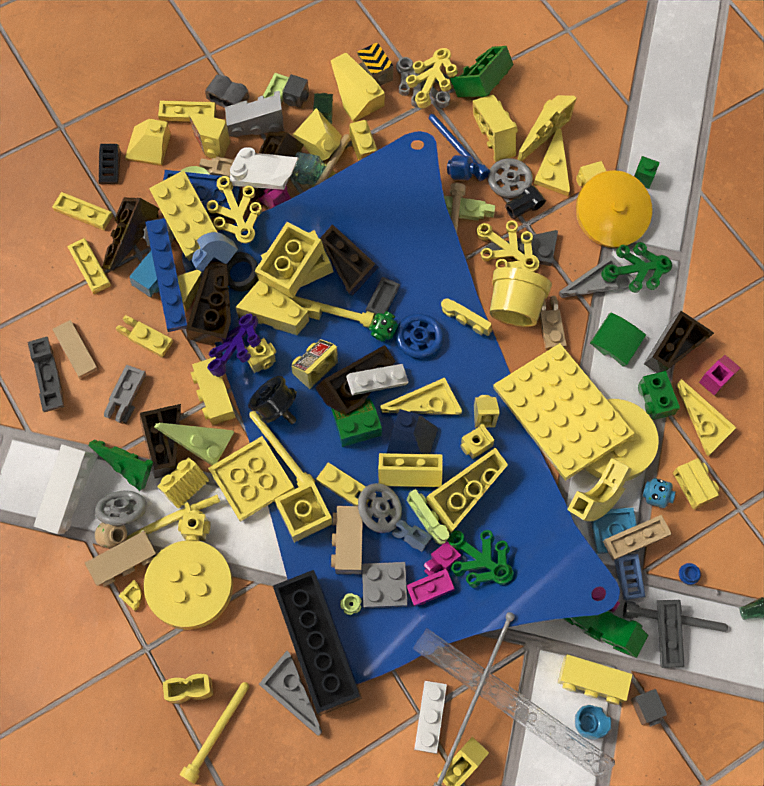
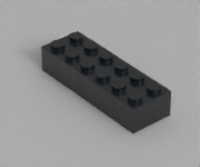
M311 570L273 585L317 714L321 716L361 700L359 688L316 572Z

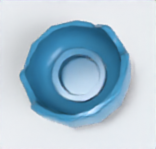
M593 705L582 706L575 714L576 730L584 738L597 740L606 736L611 730V717L606 716L601 707Z

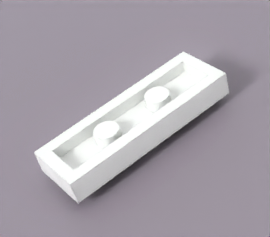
M403 364L349 373L346 376L352 395L404 386L409 383Z
M424 681L414 750L437 754L447 684Z

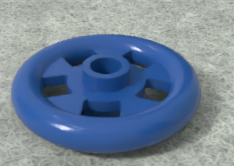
M413 314L404 318L398 325L396 342L406 355L413 358H426L435 354L441 347L443 331L440 324L433 317L426 314ZM420 322L427 323V329L419 326ZM408 325L414 327L410 333L405 331ZM429 333H435V340H429ZM416 335H422L423 338L417 339ZM408 338L413 343L410 347L405 343V340ZM427 344L428 349L419 350L418 346Z

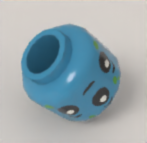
M654 478L651 482L647 481L643 497L646 498V502L649 505L666 508L668 503L673 504L676 491H672L673 485L671 482Z

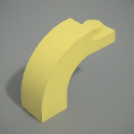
M611 458L595 487L586 493L577 491L567 510L585 521H595L601 518L620 499L626 489L623 485L632 468Z

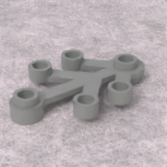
M402 57L396 64V69L401 74L399 93L402 96H406L410 92V87L406 82L408 75H420L415 73L413 69L414 63L408 57ZM443 74L445 78L449 79L448 75ZM427 79L414 87L413 96L411 97L412 106L418 107L414 100L416 94L421 91V87H424ZM432 86L429 94L435 99L436 105L439 108L447 107L450 103V94L446 91L438 92Z

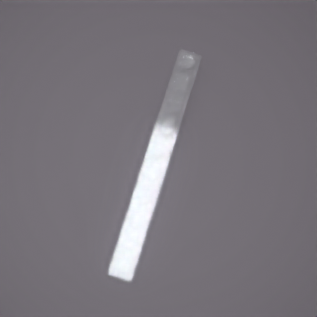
M426 628L413 649L476 692L485 669ZM489 672L480 692L481 697L602 781L615 765L613 758Z

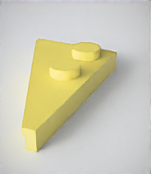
M557 128L534 184L568 196L570 187L562 130Z
M445 378L380 406L382 413H398L399 409L415 414H462V410Z
M681 379L676 386L704 451L709 456L736 427Z

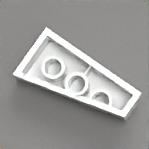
M61 444L34 527L56 534H65L68 531L73 513L98 457L97 454Z

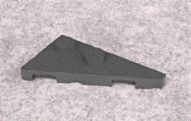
M557 230L533 235L531 243L532 255L538 258L541 265H552L558 234ZM527 236V237H524V239H525V240H529L530 237ZM518 238V250L525 255L524 244L521 242V238ZM496 244L486 245V248H490L492 251L503 250Z

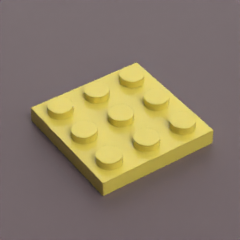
M263 436L208 468L240 522L274 502L275 498L295 489Z

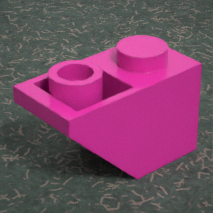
M724 355L704 374L699 383L715 396L741 368Z

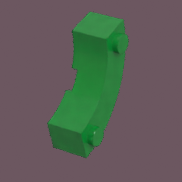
M608 611L599 615L563 618L569 624L576 625L585 630L584 633L599 642L602 640L613 646V649L635 658L638 657L649 636L642 629L643 626L637 621H627Z

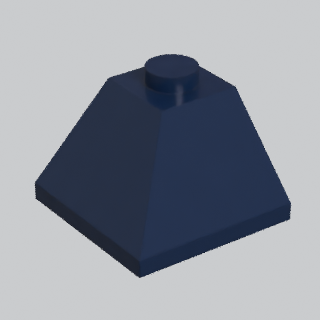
M399 409L387 454H430L438 427L421 415Z

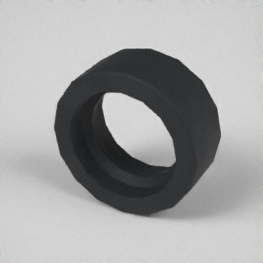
M236 252L227 263L228 286L233 290L240 292L248 291L259 281L255 273L258 264L253 256L244 252ZM239 262L249 263L252 267V273L248 279L242 282H235L231 279L230 270L235 264Z

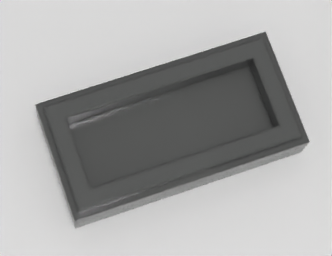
M382 277L366 308V312L369 311L375 313V315L377 313L384 314L385 311L388 312L400 288V284Z

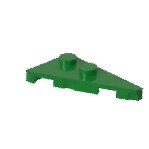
M100 440L89 442L88 446L111 465L116 472L120 473L130 485L139 491L146 487L153 461L149 459L145 462L138 459V455L131 454L116 446L108 448L105 442Z

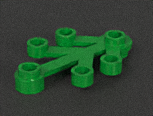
M638 242L634 246L633 251L636 255H642L651 262L646 263L630 253L628 246L620 245L616 250L617 256L628 260L634 265L621 267L607 265L601 272L602 278L607 282H613L619 275L638 272L635 279L629 284L630 291L638 293L643 287L642 282L647 272L654 270L653 276L648 279L646 286L650 290H655L660 285L659 279L661 275L668 273L672 269V262L667 256L654 255L647 250V246L643 242Z
M456 530L449 534L450 536L447 540L451 547L456 550H463L475 559L474 561H457L453 563L451 570L456 576H462L466 571L482 568L490 570V572L480 574L475 572L469 573L466 581L470 587L476 588L481 582L493 580L499 585H504L512 580L514 571L507 564V554L510 551V547L506 541H499L495 545L498 553V564L492 561V543L495 537L490 530H485L480 534L482 553L466 542V538L461 531Z

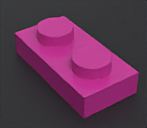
M447 569L406 585L415 607L455 591Z

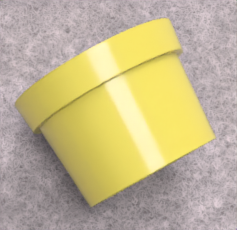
M513 267L495 269L492 279L494 288L489 314L496 320L522 327L535 326L544 300L548 297L551 290V281L538 273Z

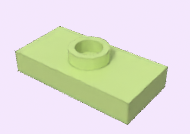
M274 73L263 94L264 98L274 96V92L280 91L282 103V91L289 77Z

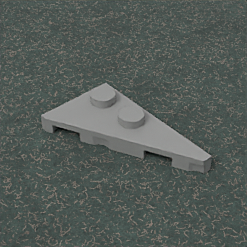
M611 255L560 290L559 296L565 298L629 288V284L634 279L630 274L619 275L613 282H607L602 278L601 272L607 265L622 266Z
M286 651L259 685L317 736H320L322 730L292 657Z

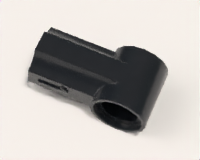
M532 185L526 188L519 197L506 203L505 208L508 215L515 219L530 210H538L545 204L546 199L536 186Z

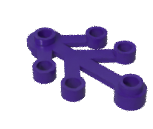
M246 314L241 317L239 326L228 332L225 341H220L222 345L210 350L209 356L211 358L216 357L207 367L213 376L221 377L225 374V364L236 348L238 351L237 357L242 363L251 358L243 338L248 334L247 342L251 347H256L261 343V339L255 331L258 324L256 316Z

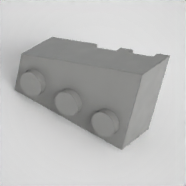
M280 91L274 92V96L267 98L260 96L257 101L251 103L243 101L225 107L229 137L284 131Z

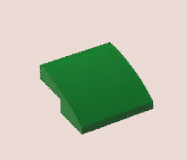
M610 312L590 344L603 355L609 354L620 365L626 366L646 334L629 321Z

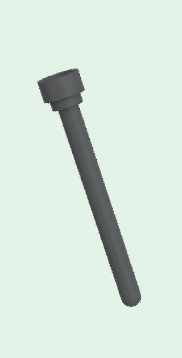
M625 601L623 618L633 619L641 616L658 620L657 610L641 608L635 602ZM681 615L682 624L721 632L728 630L726 623Z

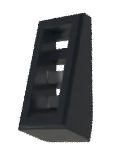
M100 144L99 184H118L121 150L118 144ZM104 174H114V176H104Z

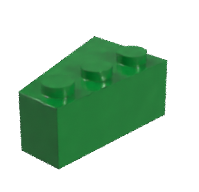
M507 46L489 48L475 59L476 63L470 68L469 66L464 67L462 74L450 78L457 97H486L490 94L493 88L499 84V81L514 65Z

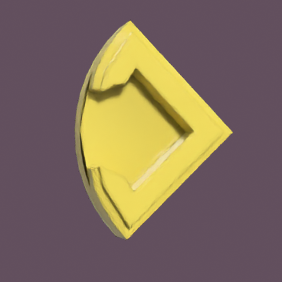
M313 304L311 307L307 305L303 307L308 311L310 318L320 320L322 315L321 305Z
M135 580L119 595L134 611L138 609L142 599L141 589Z

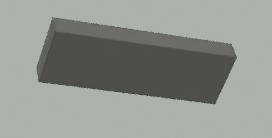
M657 600L660 667H684L681 600Z

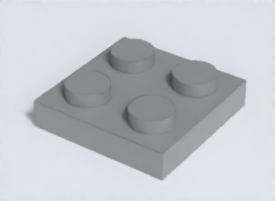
M405 562L362 564L364 608L407 607Z

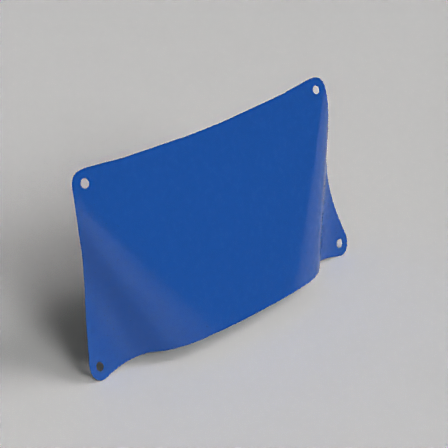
M422 131L405 134L290 200L263 211L255 221L253 226L255 237L250 243L239 242L236 235L228 231H217L234 241L238 248L236 252L248 253L253 256L259 265L262 260L261 255L269 250L286 222L308 233L315 230L319 239L333 224L379 268L352 296L348 293L341 277L330 260L334 272L300 287L295 294L296 297L362 314L363 312L366 313V308L381 278L384 277L400 284V288L388 310L389 313L396 316L394 320L398 325L404 318L410 315L426 314L433 317L440 324L443 331L442 345L435 354L426 358H413L406 355L399 348L396 342V332L391 340L381 342L372 337L369 328L363 327L360 321L322 312L320 320L309 317V322L298 335L274 329L273 326L263 323L257 324L255 328L256 334L260 339L264 338L267 343L271 342L276 350L274 354L276 362L270 368L254 373L247 361L242 363L238 359L237 348L225 364V373L243 420L249 442L251 443L263 436L295 489L298 488L297 477L250 418L249 414L252 410L248 407V404L257 389L276 376H282L288 388H293L297 392L293 404L288 409L297 419L296 422L291 425L281 415L276 420L265 424L300 469L314 478L315 485L332 517V525L294 543L275 501L269 504L268 508L287 580L311 570L316 572L357 684L388 673L446 644L477 634L502 629L506 622V614L509 612L515 616L514 620L509 624V627L553 619L599 615L615 606L620 595L617 581L575 525L539 446L493 387L495 383L511 374L493 330L489 336L485 334L480 335L470 325H463L456 320L455 316L448 317L442 311L441 303L446 298L459 303L488 321L477 295L454 224L446 207L440 177L437 142L434 136ZM415 140H420L424 143V147L415 150L411 147V143ZM248 231L242 232L244 236L248 234ZM183 253L182 262L185 272L197 270L192 260L189 261ZM213 257L212 261L221 262L215 257ZM247 262L235 264L230 270L231 279L235 282H242L248 279L252 273L251 265ZM229 287L231 314L229 331L239 326L240 318L238 317L236 306L250 290L240 292ZM420 322L419 326L427 329L428 324ZM408 325L405 331L410 333L414 327ZM429 333V340H435V333ZM248 334L243 338L246 348L249 346L247 342ZM416 335V338H417V339H422L423 336H422V335ZM410 338L405 340V343L409 347L413 345V343L410 341ZM320 339L337 346L338 363L309 389L292 373L291 366L293 361L298 356L302 357L307 352V348L312 343H317ZM215 342L216 347L222 345V343ZM427 344L418 346L419 350L428 349ZM385 345L396 361L393 365L403 364L409 383L404 386L372 391L367 398L372 400L382 427V436L342 447L331 407L325 404L315 387L325 378ZM445 378L462 410V414H418L438 427L430 454L442 455V485L494 448L498 450L508 464L453 531H461L466 538V542L482 553L480 534L485 530H490L495 537L492 543V561L498 564V553L495 545L499 541H506L510 547V551L507 554V564L512 567L514 576L509 583L499 585L493 580L481 582L478 587L472 588L466 581L467 575L472 572L477 574L490 572V570L487 568L466 571L462 576H456L450 568L448 573L455 588L453 592L415 607L406 586L407 607L364 608L362 574H336L335 567H331V555L336 554V546H332V533H336L337 526L333 525V513H337V506L354 505L317 482L316 478L329 462L365 487L370 484L379 483V453L387 454L391 434L398 413H382L380 406ZM481 395L496 397L499 407L496 427H486L494 439L493 447L472 459L469 454L466 455L460 445L462 444V437L476 429L474 419L475 397ZM478 438L472 440L474 443L480 442ZM388 486L396 493L402 507L401 520L405 521L412 528L415 525L427 532L406 500L409 493L414 489L419 494H423L426 499L429 494L439 487ZM360 492L356 496L357 499H359ZM375 492L376 498L382 497L381 492ZM371 500L367 504L369 508L372 502ZM387 500V502L390 505V509H392L393 505L391 501ZM372 515L371 518L377 523L379 518H375ZM388 515L385 517V520L389 523L392 518ZM363 522L362 564L405 562L406 585L428 576L424 572L426 569L424 564L432 559L431 554L442 545L437 544L432 538L421 552L405 542V537L397 538L393 536V530L388 533H378L371 530ZM457 550L462 556L460 562L475 560L463 550ZM596 587H603L606 590L605 598L601 601H595L592 598L591 593ZM349 593L358 595L362 601L360 604L361 610L352 615L344 613V609L340 606L341 600Z

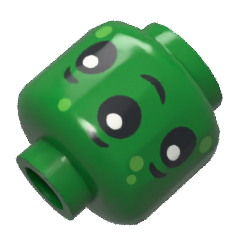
M387 311L384 314L377 313L369 326L370 335L381 342L391 340L398 328V323L394 320L396 316Z

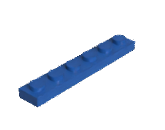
M164 218L147 221L146 227L167 331L186 329L187 321L166 220Z

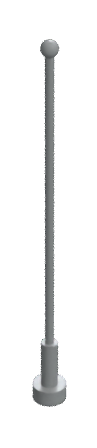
M511 612L506 614V622L504 624V627L501 631V634L498 638V641L486 666L484 674L481 678V681L478 685V688L466 713L464 721L461 725V728L449 753V756L438 779V782H435L433 786H443L441 784L444 780L446 772L449 768V765L461 740L463 732L466 728V725L478 700L480 692L483 688V685L495 660L497 652L500 648V645L503 641V638L506 634L510 622L513 621L515 618L514 614Z

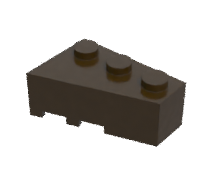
M332 224L320 239L348 293L353 296L379 267Z
M680 311L670 320L644 362V365L656 373L667 371L712 336L714 332L683 311Z
M181 404L140 413V423L149 458L153 461L152 470L155 479L170 475L176 469L178 443L154 427L158 423L180 425Z

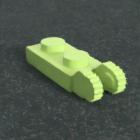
M414 489L409 493L406 501L427 532L433 536V540L437 544L443 545L450 536L449 531H447L445 525L439 524L437 514L433 510L430 511L423 494H419Z

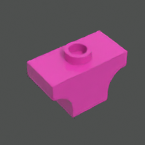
M286 186L284 190L265 188L263 190L264 193L258 198L269 209L292 199L287 192Z

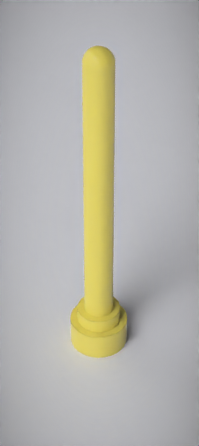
M296 296L293 298L289 297L303 307L306 305L311 307L313 304L321 305L322 312L360 321V324L369 328L375 317V313L369 311L361 314Z
M251 411L249 414L250 418L297 477L298 487L311 481L315 483L314 478L300 469L269 427L260 420L258 413Z
M243 682L192 764H188L187 767L184 766L179 774L191 783L195 784L200 777L198 775L200 772L199 768L248 691L249 684L247 682Z

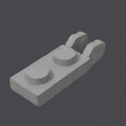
M129 365L125 366L109 398V403L104 411V417L110 418L115 410V406L118 405L120 408L115 420L119 423L123 421L127 409L130 408L146 376L145 371Z

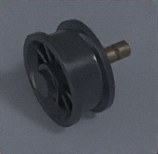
M276 376L257 389L251 397L248 407L260 414V420L263 423L272 422L282 415L292 425L297 419L288 409L293 404L297 392L293 388H288L282 376Z

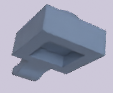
M399 520L396 523V526L400 527L402 531L395 528L392 532V535L397 538L405 537V542L421 552L433 537L415 525L413 528L410 527L403 520Z

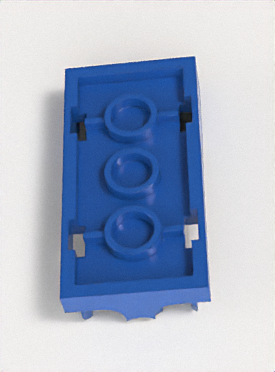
M165 170L163 181L181 171ZM185 172L208 215L228 218L217 213H210L207 209V203L210 200H215L218 205L231 210L225 194L220 192L217 187V180L222 176ZM223 181L221 185H226L227 181ZM233 186L231 191L239 207L242 187ZM211 205L210 209H214L216 205Z

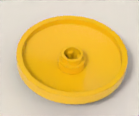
M605 171L592 177L580 190L576 201V216L582 231L593 242L608 248H619L620 245L627 246L632 244L646 232L652 218V202L647 189L636 177L623 171Z

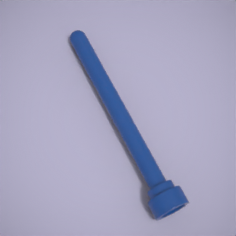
M434 114L429 115L431 123L461 156H470L473 163H476V173L474 176L479 181L486 179L490 173L489 168L486 165L479 164Z

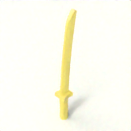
M218 494L191 506L188 502L184 503L185 508L128 535L126 540L143 531H146L148 535L182 519L184 512L190 513L191 510L199 511L220 502Z

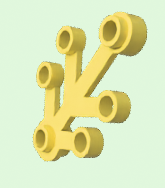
M447 48L438 49L432 58L424 62L416 61L413 64V69L417 74L422 73L432 65H434L433 68L418 76L410 75L406 78L410 88L416 87L418 83L427 79L422 91L418 92L415 97L419 108H426L431 104L429 93L436 79L442 91L451 89L450 80L445 78L440 71L441 67L444 66L449 77H454L458 74L456 65L450 62L451 52Z
M222 176L217 180V187L220 192L225 194L231 210L218 205L215 200H210L207 203V209L210 213H217L235 220L238 226L226 223L222 217L215 218L213 224L217 230H225L235 234L239 242L250 243L255 237L253 226L258 215L262 213L260 203L254 202L250 205L251 214L246 223L243 216L250 200L255 196V190L252 186H245L243 188L244 196L238 207L231 191L233 185L230 182V178ZM223 181H227L226 185H221ZM248 190H251V194H246ZM211 205H216L214 209H210ZM259 207V210L253 211V208ZM219 221L223 222L221 226H217ZM248 231V234L244 236L242 232Z
M511 220L506 224V231L509 233V243L495 234L489 224L483 223L478 226L477 236L483 241L491 240L503 249L492 251L490 248H484L481 251L482 260L490 261L491 259L514 257L518 261L507 262L504 259L497 260L496 269L500 268L498 267L499 264H504L505 267L520 268L532 272L539 268L538 258L532 255L531 243L533 235L531 232L525 231L521 234L525 255L518 250L516 235L518 224L516 221ZM513 225L515 228L510 229L509 226ZM529 236L530 239L525 240L524 237ZM484 253H490V255L485 257ZM532 261L533 264L527 265L526 262Z

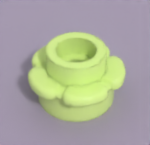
M349 593L341 600L340 606L344 609V613L352 615L361 610L360 604L362 601L358 595Z

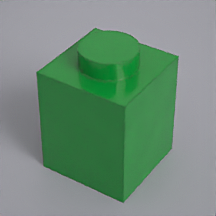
M642 156L634 177L645 188L649 189L660 162Z

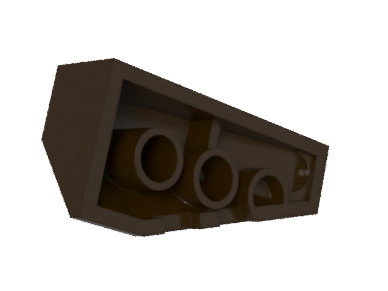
M269 132L259 153L299 158L304 144L287 132ZM254 188L255 196L251 200L256 201L264 193L263 190L265 188ZM251 190L246 192L248 195L252 193Z
M123 198L115 217V221L118 224L116 229L111 232L113 242L107 247L102 266L103 269L114 271L144 236L143 229L146 227V222L158 219L160 208L142 198Z
M212 260L204 269L186 328L188 340L205 344L225 341L231 325L227 264Z
M383 345L325 378L315 389L327 406L346 415L360 407L371 393L352 395L346 376L349 373L393 366L396 361L387 347Z

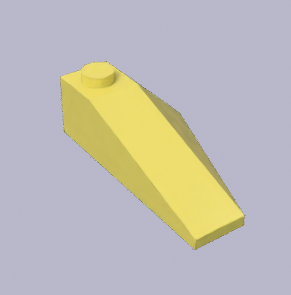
M344 53L331 60L343 108L353 122L385 106V92L376 80L353 58Z
M557 95L553 100L550 99L545 103L541 114L519 150L517 160L523 161L555 134L557 128L561 129L571 120L577 99L575 96Z

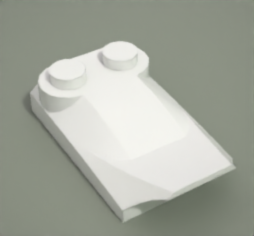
M242 148L230 168V182H232L233 186L284 190L299 158L256 153L253 148Z

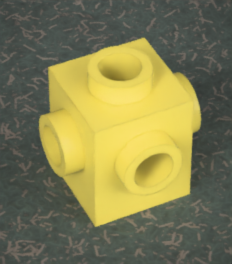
M264 338L261 339V343L258 346L251 347L249 344L246 348L251 354V358L247 362L254 373L262 369H268L276 362L274 355L276 350L272 343H267Z
M191 510L190 513L184 512L183 519H179L178 531L181 532L185 540L206 541V534L210 532V521L201 511Z

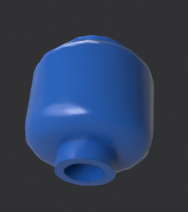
M455 155L447 163V173L453 180L467 181L472 177V174L476 173V163H473L470 156Z

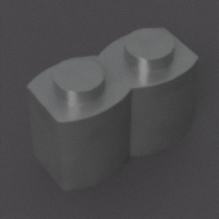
M216 75L205 90L206 98L209 101L215 102L216 105L223 106L224 108L249 99V92L246 86L241 83L232 82L227 76Z

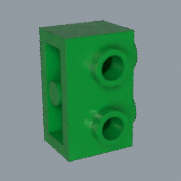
M663 371L642 377L638 385V391L644 397L645 410L648 415L650 414L651 419L656 420L675 415L680 406L667 372Z

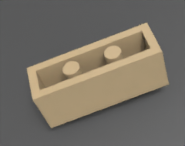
M337 506V513H333V525H337L336 533H332V546H336V554L331 555V567H335L336 574H362L363 520L360 517L358 506Z
M143 531L85 562V565L96 586L102 584L105 587L115 582V576L122 573L124 577L135 571V565L142 563L144 566L150 563L157 552L146 531Z

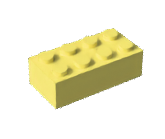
M183 170L149 189L183 253L191 261L194 252L200 249L197 240L204 234L217 232L187 174Z

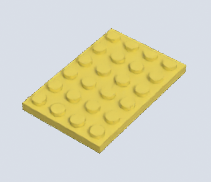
M560 343L493 385L495 391L565 481L634 437L635 433Z

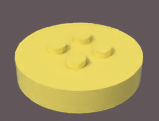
M607 399L635 434L633 438L585 469L593 476L601 479L611 458L632 468L626 481L632 480L641 475L655 458L659 444L658 432L651 417L638 405L622 399Z
M195 540L180 541L165 547L153 558L144 578V594L152 612L167 625L184 630L198 629L215 621L227 608L233 592V577L225 558L211 545Z

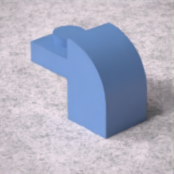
M207 233L197 240L200 249L194 252L191 260L195 268L202 272L213 257L227 264L238 248L233 240L221 233Z

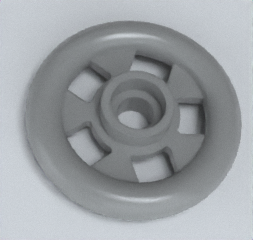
M512 158L497 161L492 165L488 174L490 188L497 195L504 198L519 197L526 188L532 186L533 182L530 168L522 161ZM510 166H514V167H517L518 170L515 171V170L509 169V168H510ZM500 168L504 170L501 175L497 173ZM519 175H525V181H519ZM501 180L504 186L500 187L497 182ZM518 186V190L511 191L510 187Z
M379 483L368 485L360 493L358 510L363 522L371 530L378 533H388L397 527L396 523L402 517V507L396 493L388 486ZM375 492H381L382 497L376 498ZM367 499L372 501L370 508L366 506ZM387 500L391 501L393 505L392 509H390V505L387 502ZM372 515L375 518H379L377 523L371 518ZM388 515L392 518L389 523L385 520V517Z
M117 491L99 500L95 507V515L104 524L123 526L140 519L146 512L147 503L145 498L139 493ZM136 501L137 503L134 504V505H131L130 502ZM110 507V511H104V508Z

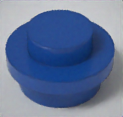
M692 563L682 565L678 572L680 580L687 585L697 583L701 577L699 568Z

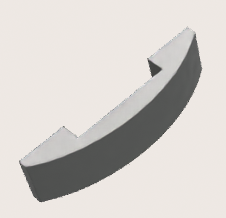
M43 337L29 341L28 347L36 371L43 412L64 407L60 377L49 338Z

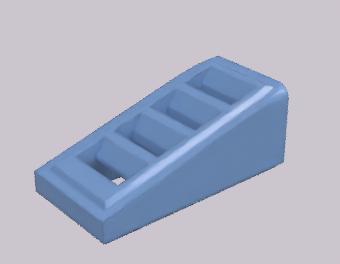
M635 553L627 554L614 560L623 599L629 600L646 597L639 555ZM631 561L632 565L624 566L623 562ZM627 570H633L634 572L633 574L625 575ZM635 578L636 582L633 583L626 582L627 579ZM628 588H638V591L628 592Z

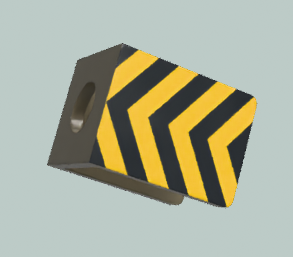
M374 43L357 52L362 61L359 65L376 80L379 86L393 80V64L378 43Z

